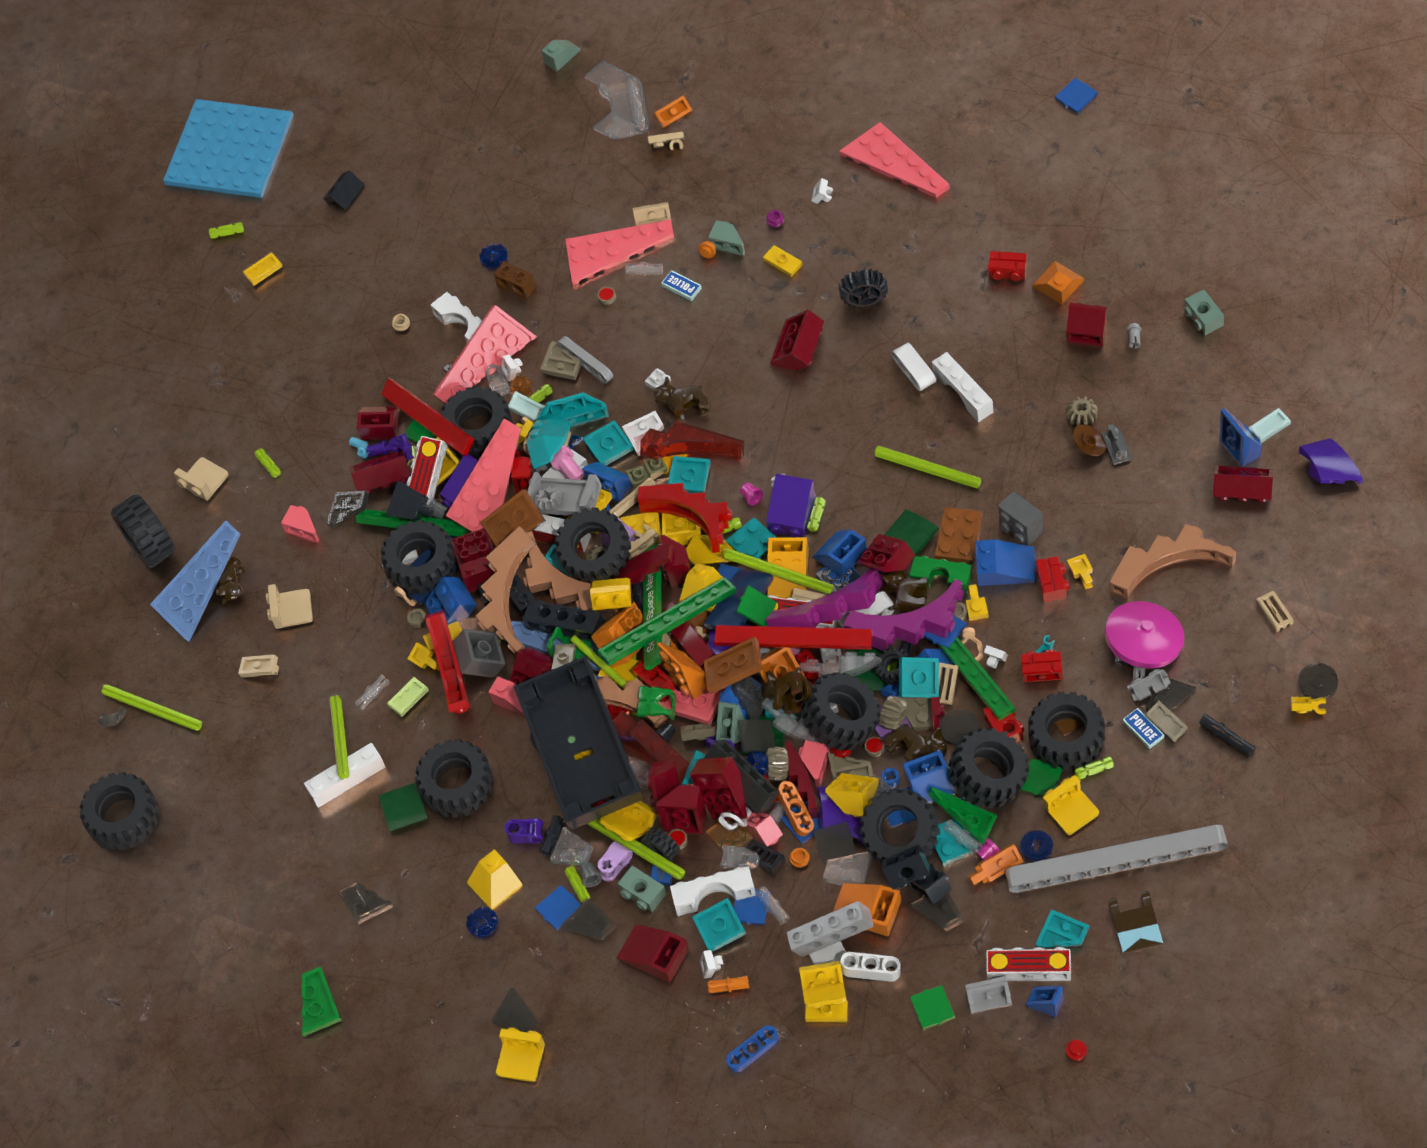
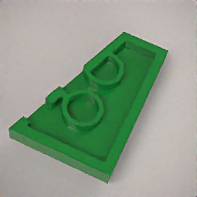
M321 966L303 973L302 1035L304 1037L342 1020Z

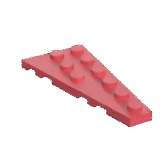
M881 122L839 151L842 157L847 156L853 159L854 162L858 164L863 163L869 166V169L889 178L899 179L901 183L905 185L910 184L916 187L917 190L934 198L939 197L950 189L947 181Z
M671 219L565 239L573 286L579 284L578 281L586 277L587 279L593 277V274L601 270L606 271L629 260V257L636 253L639 255L651 246L656 247L673 239L674 233Z
M493 305L433 393V396L444 404L448 403L447 400L451 396L454 397L456 392L459 390L462 392L466 390L465 388L476 385L482 378L501 366L503 356H512L537 336L499 307Z
M503 419L447 512V517L474 532L484 528L481 521L504 504L521 428Z
M727 687L713 694L707 690L695 700L689 695L685 696L681 689H675L673 691L677 697L675 715L711 725L718 713L719 696ZM671 698L666 702H661L667 709L672 710Z

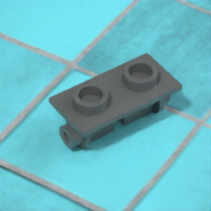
M1113 424L1109 425L1107 432L1102 433L1113 464L1132 460L1120 428L1118 429Z

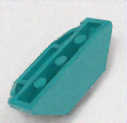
M583 392L547 402L535 422L547 419L568 420L571 422V427L609 417L606 403Z
M547 419L544 421L539 420L532 425L527 446L534 469L553 460V455L560 450L567 440L571 427L570 421Z

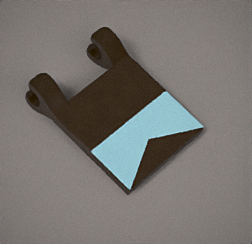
M1149 891L1141 892L1143 907L1120 912L1117 899L1109 900V909L1123 954L1163 945Z

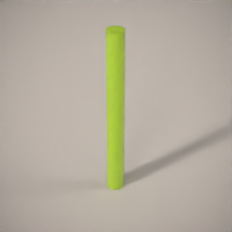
M574 635L570 641L624 689L628 682Z

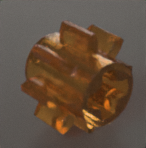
M517 375L514 380H511V393L516 391L524 396L532 393L531 387L533 384L531 380L528 381L526 375L524 377Z

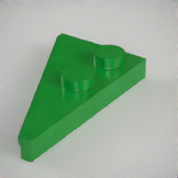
M932 787L929 796L980 843L984 844L997 815Z

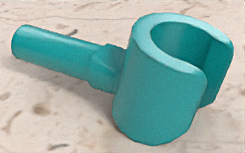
M1050 635L1044 636L1042 645L1035 652L1041 653L1044 650H1052L1055 640L1048 643Z

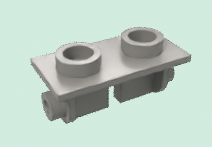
M1157 669L1150 672L1149 676L1144 679L1138 678L1132 681L1131 685L1127 686V688L1132 692L1131 695L1134 701H1141L1152 695L1149 688L1153 687L1154 692L1157 693L1167 688L1171 682L1166 677L1168 675L1163 669Z

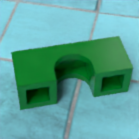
M915 556L909 576L915 579L927 577V588H930L932 580L936 577L947 578L948 588L957 579L962 581V590L967 595L968 586L972 578V566L964 562L956 563L946 559L938 560L927 556Z

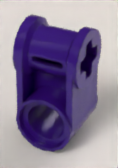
M537 818L511 819L506 822L504 827L507 839L513 844H539L543 841L541 828L544 822ZM512 830H518L516 833H510Z

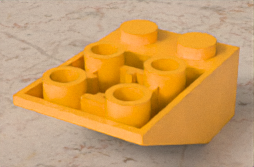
M807 537L769 538V563L808 576L809 547ZM773 576L774 580L768 587V596L773 595L777 598L785 599L792 598L794 588L807 590V587Z

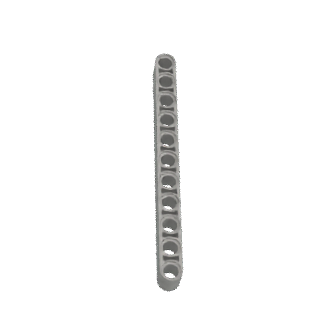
M1212 825L1013 866L1005 870L1009 891L1018 893L1217 852L1226 849L1228 843L1223 826Z

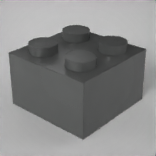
M1015 491L998 505L999 526L1001 530L1014 536L1018 543L1030 546L1043 533V512Z
M463 629L453 641L461 674L495 677L505 666L499 639L494 632Z

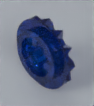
M494 242L493 245L487 244L486 248H482L479 257L484 266L496 268L503 261L506 262L508 252L502 244L497 245ZM495 251L496 254L494 255V257H493V259H492L491 255H492V253Z
M754 751L753 754L748 753L746 760L752 766L755 763L758 764L754 768L761 775L765 776L769 766L767 756L758 751Z
M1030 831L1021 840L1022 854L1028 860L1033 859L1036 862L1041 859L1045 860L1052 853V838L1044 831ZM1036 840H1038L1040 846H1043L1039 847L1038 852H1036L1034 847H1031L1035 846Z
M479 906L476 910L472 909L470 915L467 916V929L476 937L489 936L498 926V916L489 907L483 908ZM485 916L486 923L483 922L479 926V922L477 920H481Z

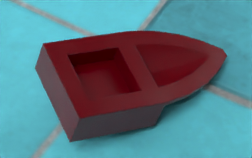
M931 697L933 732L940 727L941 716H945L944 704H940L939 697Z

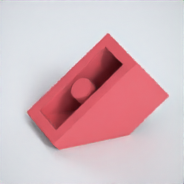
M291 505L281 522L285 533L318 543L319 538L308 510L302 506L296 507Z
M497 677L489 690L492 703L525 716L513 687L516 684Z
M805 740L804 746L799 749V756L811 781L818 788L823 780L830 750L826 747V744Z
M752 811L750 817L746 819L747 826L745 828L759 843L767 847L774 845L779 840L778 838L783 835L771 815L764 812L757 814Z

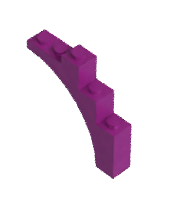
M869 569L856 581L832 594L802 605L772 611L766 618L768 627L816 628L821 622L841 620L848 611L869 609L875 602V593L883 585L882 576L878 570Z
M955 579L948 590L938 599L912 612L880 616L851 610L843 624V628L872 629V647L880 650H887L890 645L894 644L896 638L916 645L919 639L924 637L925 632L946 639L948 633L952 632L955 627L954 612L956 610V603L961 601L964 595L962 581Z

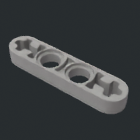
M563 336L557 342L562 350L565 349L571 356L577 358L581 362L582 367L603 383H608L613 378L609 368L568 337Z

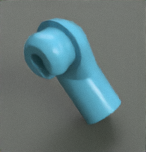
M351 437L349 445L358 449L357 455L359 457L366 458L368 453H370L367 452L368 443Z

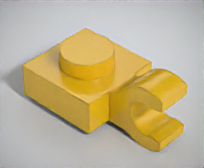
M1085 553L1068 559L1067 565L1074 579L1080 577L1085 590L1092 588L1091 582L1093 581L1090 573H1093V569Z
M976 584L969 585L971 600H965L969 621L988 618L985 597L979 598Z
M416 642L407 659L423 669L428 665L434 670L440 671L438 661L432 658L434 652L421 643Z
M1291 697V710L1296 713H1307V711L1314 709L1318 714H1326V708L1318 707L1321 703L1326 704V698Z

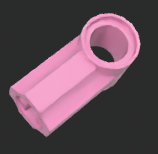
M563 445L553 455L554 458L550 464L555 469L560 470L567 479L581 480L584 477L583 471L574 461L572 451Z

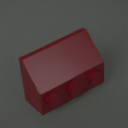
M808 309L787 318L770 364L796 371L808 367L812 362L813 352L817 348V341L822 333L824 320Z
M402 450L350 466L357 493H362V495L373 492L372 489L378 487L380 489L391 486L390 483L396 481L405 482L411 476L404 451Z
M1215 465L1213 496L1219 500H1228L1229 497L1236 498L1238 501L1256 499L1257 502H1267L1272 500L1273 469Z
M694 784L679 785L657 802V809L664 832L680 829L686 834L704 835L706 809L700 786Z

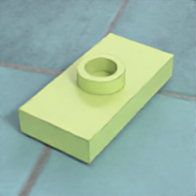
M413 677L387 705L402 717L429 691L428 687Z

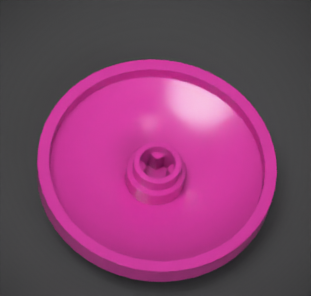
M1135 601L1117 607L1110 614L1105 626V639L1111 651L1122 661L1140 668H1159L1170 664L1179 656L1184 644V631L1179 620L1164 607L1150 602Z

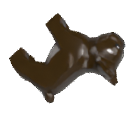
M667 376L664 383L658 386L653 393L654 401L657 404H666L674 412L676 423L684 422V411L693 405L700 409L701 417L709 415L708 397L704 394L701 385L698 387L692 386L676 389L671 385Z
M235 557L230 558L216 585L219 587L216 595H222L221 605H225L227 600H236L244 593L243 587L238 583V577L244 573L245 569L240 566L241 561Z
M903 570L892 571L888 575H882L881 578L887 582L882 592L886 594L896 593V603L893 605L894 610L908 613L925 607L927 577L921 579L906 577Z
M797 667L796 671L788 672L782 678L775 677L771 671L766 672L768 681L764 685L763 696L768 700H774L772 705L774 710L778 711L782 704H784V713L791 715L796 711L795 696L797 693L803 691L802 697L805 700L810 697L812 690L800 667Z
M905 724L884 739L885 749L891 755L895 754L897 748L905 746L907 752L904 754V758L907 762L941 750L943 757L947 754V746L941 735L942 729L940 727L932 735L923 736L909 727L908 724Z

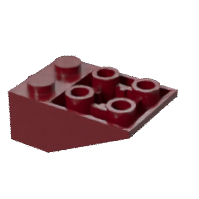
M485 528L451 539L459 568L469 593L479 590L478 584L486 582L495 574L488 566L490 562L486 558L494 550V547Z
M733 757L699 759L689 775L696 786H700L703 802L713 821L718 820L722 813H731L740 819H746L747 812L741 774ZM724 817V820H734L730 817Z
M635 924L616 959L671 983L689 951V947L685 938L669 931Z

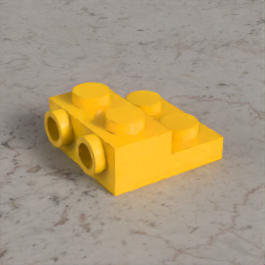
M662 513V535H666L682 545H689L694 535H702L701 528L695 523L679 516Z

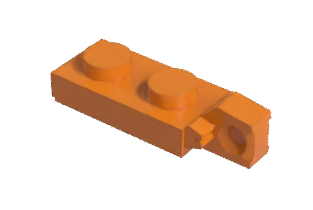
M1012 843L974 867L976 871L968 875L967 878L973 885L980 881L982 883L991 882L1003 875L1006 869L1018 866L1024 861L1015 844Z

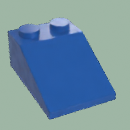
M1225 408L1221 409L1219 441L1241 467L1261 457L1262 445L1260 441L1251 435L1249 428L1243 425L1239 419Z
M1000 540L976 541L978 586L1036 582L1034 547Z

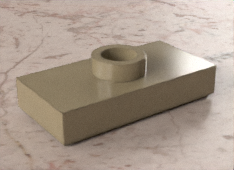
M556 644L551 670L574 661L575 644Z
M1160 701L1145 714L1174 743L1188 730V727Z
M712 721L711 725L699 723L681 726L682 741L692 739L704 740L707 737L716 736L717 721Z

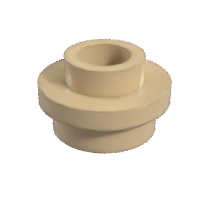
M397 314L392 320V326L396 331H404L410 326V320L404 314Z

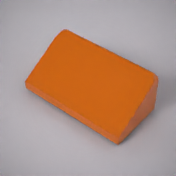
M683 95L654 112L653 117L664 128L691 112L692 108Z

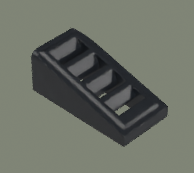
M751 840L741 854L742 858L775 876L785 862L783 854L754 840ZM753 847L757 848L752 855H749ZM759 851H762L761 855L756 858ZM767 854L768 857L766 858V860H765V861H762V859H763V858L765 857V855Z

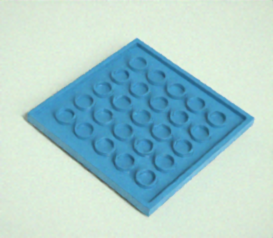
M196 99L163 179L164 184L262 198L293 119L292 111Z

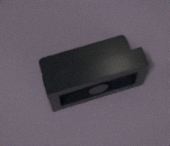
M350 170L340 175L323 200L327 203L334 201L345 210L362 189L364 183Z

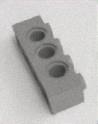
M857 901L787 932L791 950L804 957L874 927L869 908Z

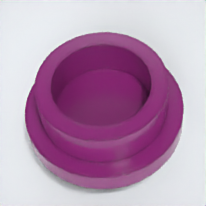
M771 210L766 217V222L771 227H778L783 224L784 215L779 210Z

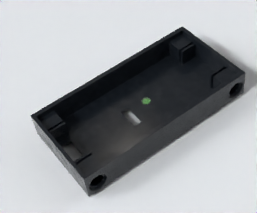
M583 656L513 686L560 809L570 830L644 800L587 656ZM590 748L593 749L594 754L578 761L575 760L574 755ZM611 796L615 797V799L591 809L592 804Z

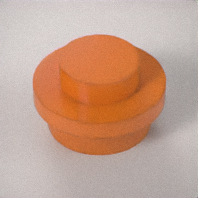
M704 241L698 246L699 253L705 258H712L716 253V247L710 241Z
M803 848L794 849L789 857L791 864L797 868L805 867L810 861L808 851Z

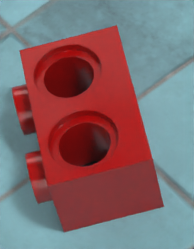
M644 660L632 670L635 677L644 686L649 688L652 686L666 688L673 691L676 689L673 680L657 666L650 671L645 669ZM667 695L663 697L660 701L665 702L670 698V696Z
M989 707L983 709V717L989 729H997V732L1000 733L1001 731L1012 730L1013 732L1007 733V736L1010 738L1014 737L1017 740L1016 743L1023 740L1024 727L1020 721L1015 719V712L999 721Z

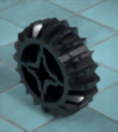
M864 268L859 271L857 269L856 272H850L849 275H844V278L840 279L838 287L839 296L844 304H848L849 307L855 306L857 308L872 304L876 305V302H882V299L886 298L888 283L883 273H879L878 270L873 271L872 268L865 270Z

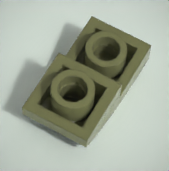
M659 454L643 460V465L627 470L626 475H629L631 486L635 489L647 478L652 480L658 478L668 468Z

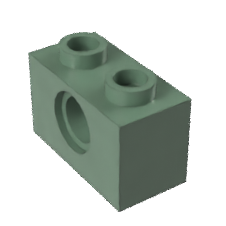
M1204 289L1185 299V307L1183 309L1186 316L1191 317L1196 329L1201 330L1204 335L1224 326V314Z
M631 866L618 882L620 895L627 900L632 899L644 911L647 909L653 912L667 895L664 885L634 866ZM642 888L645 889V890H644L643 892H641V893H638V892H637L639 889H642Z

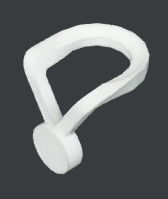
M746 807L747 818H749L752 811ZM722 813L718 819L727 830H733L739 824L742 827L747 826L746 819H740L731 813ZM724 817L733 818L736 822L731 826L724 820Z

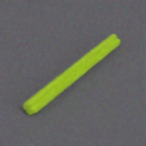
M877 446L875 449L876 457L970 487L979 488L981 485V478L882 446Z
M726 548L723 557L727 560L772 574L773 576L827 595L833 591L834 586L821 580Z
M110 685L102 687L101 693L105 696L192 730L199 731L201 729L202 721L116 687Z
M339 695L330 697L337 774L341 780L349 778V766L342 702Z
M600 818L588 823L594 829L630 849L674 878L681 880L684 877V869L635 839L632 841L623 840L617 833L607 830L599 822Z

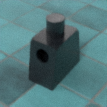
M398 481L386 515L392 518L417 522V520H421L422 515L431 517L434 507L427 505V496Z

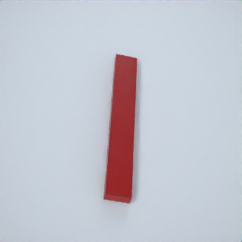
M387 379L381 393L382 396L459 453L468 455L474 441L473 437L395 380Z
M716 625L714 643L715 646H736L755 637L759 642V647L871 650L873 630Z

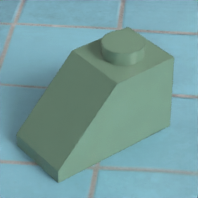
M552 40L541 51L544 63L557 72L581 50L568 40Z
M716 220L709 234V241L718 250L744 256V244L734 225L726 221Z
M720 701L718 705L716 741L723 739L731 740L733 744L744 739L745 719L739 705Z

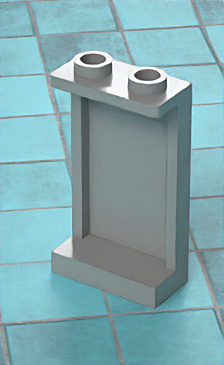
M534 472L533 477L529 481L527 492L534 501L533 497L537 495V491H542L543 488L547 489L549 486L552 488L558 487L559 490H562L564 496L561 504L551 510L539 509L541 514L571 515L574 512H577V514L581 513V509L584 508L591 511V508L596 506L602 484L597 475L589 474L587 480L543 478L539 472Z

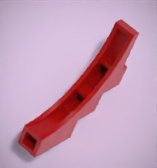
M684 483L639 486L638 502L640 513H664L685 518L702 528L708 535L712 553L720 552V545L724 544V529H728L729 521L733 520L732 509H728L727 502L710 503V499H706L705 492L688 493V490L684 488Z
M443 610L425 615L444 685L449 713L461 714L467 712V708H470V701L464 685L463 675L460 672L445 612Z

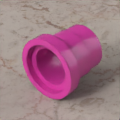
M749 482L740 488V493L749 505L753 506L761 501L763 491L760 488H756Z
M986 838L984 844L975 853L983 861L1000 851V849L991 840Z

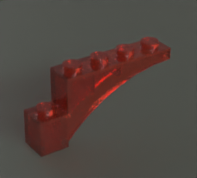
M675 421L667 433L649 428L640 440V455L658 460L662 457L680 454H714L741 460L744 456L745 441Z
M623 710L620 711L613 718L621 741L653 762L675 760L678 782L681 784L689 763L644 720L641 719L636 723Z

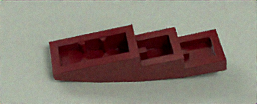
M671 543L637 555L626 562L627 565L624 569L620 568L618 570L620 573L618 576L612 575V579L629 578L631 584L646 581L647 574L659 572L660 565L672 562L674 547Z
M672 601V602L662 611V613H663L664 611L670 609L671 607L675 606L676 604ZM690 620L671 630L672 634L699 667L703 668L704 660L716 655Z
M786 742L790 782L795 786L798 785L802 801H808L811 818H818L814 790L809 774L791 742Z

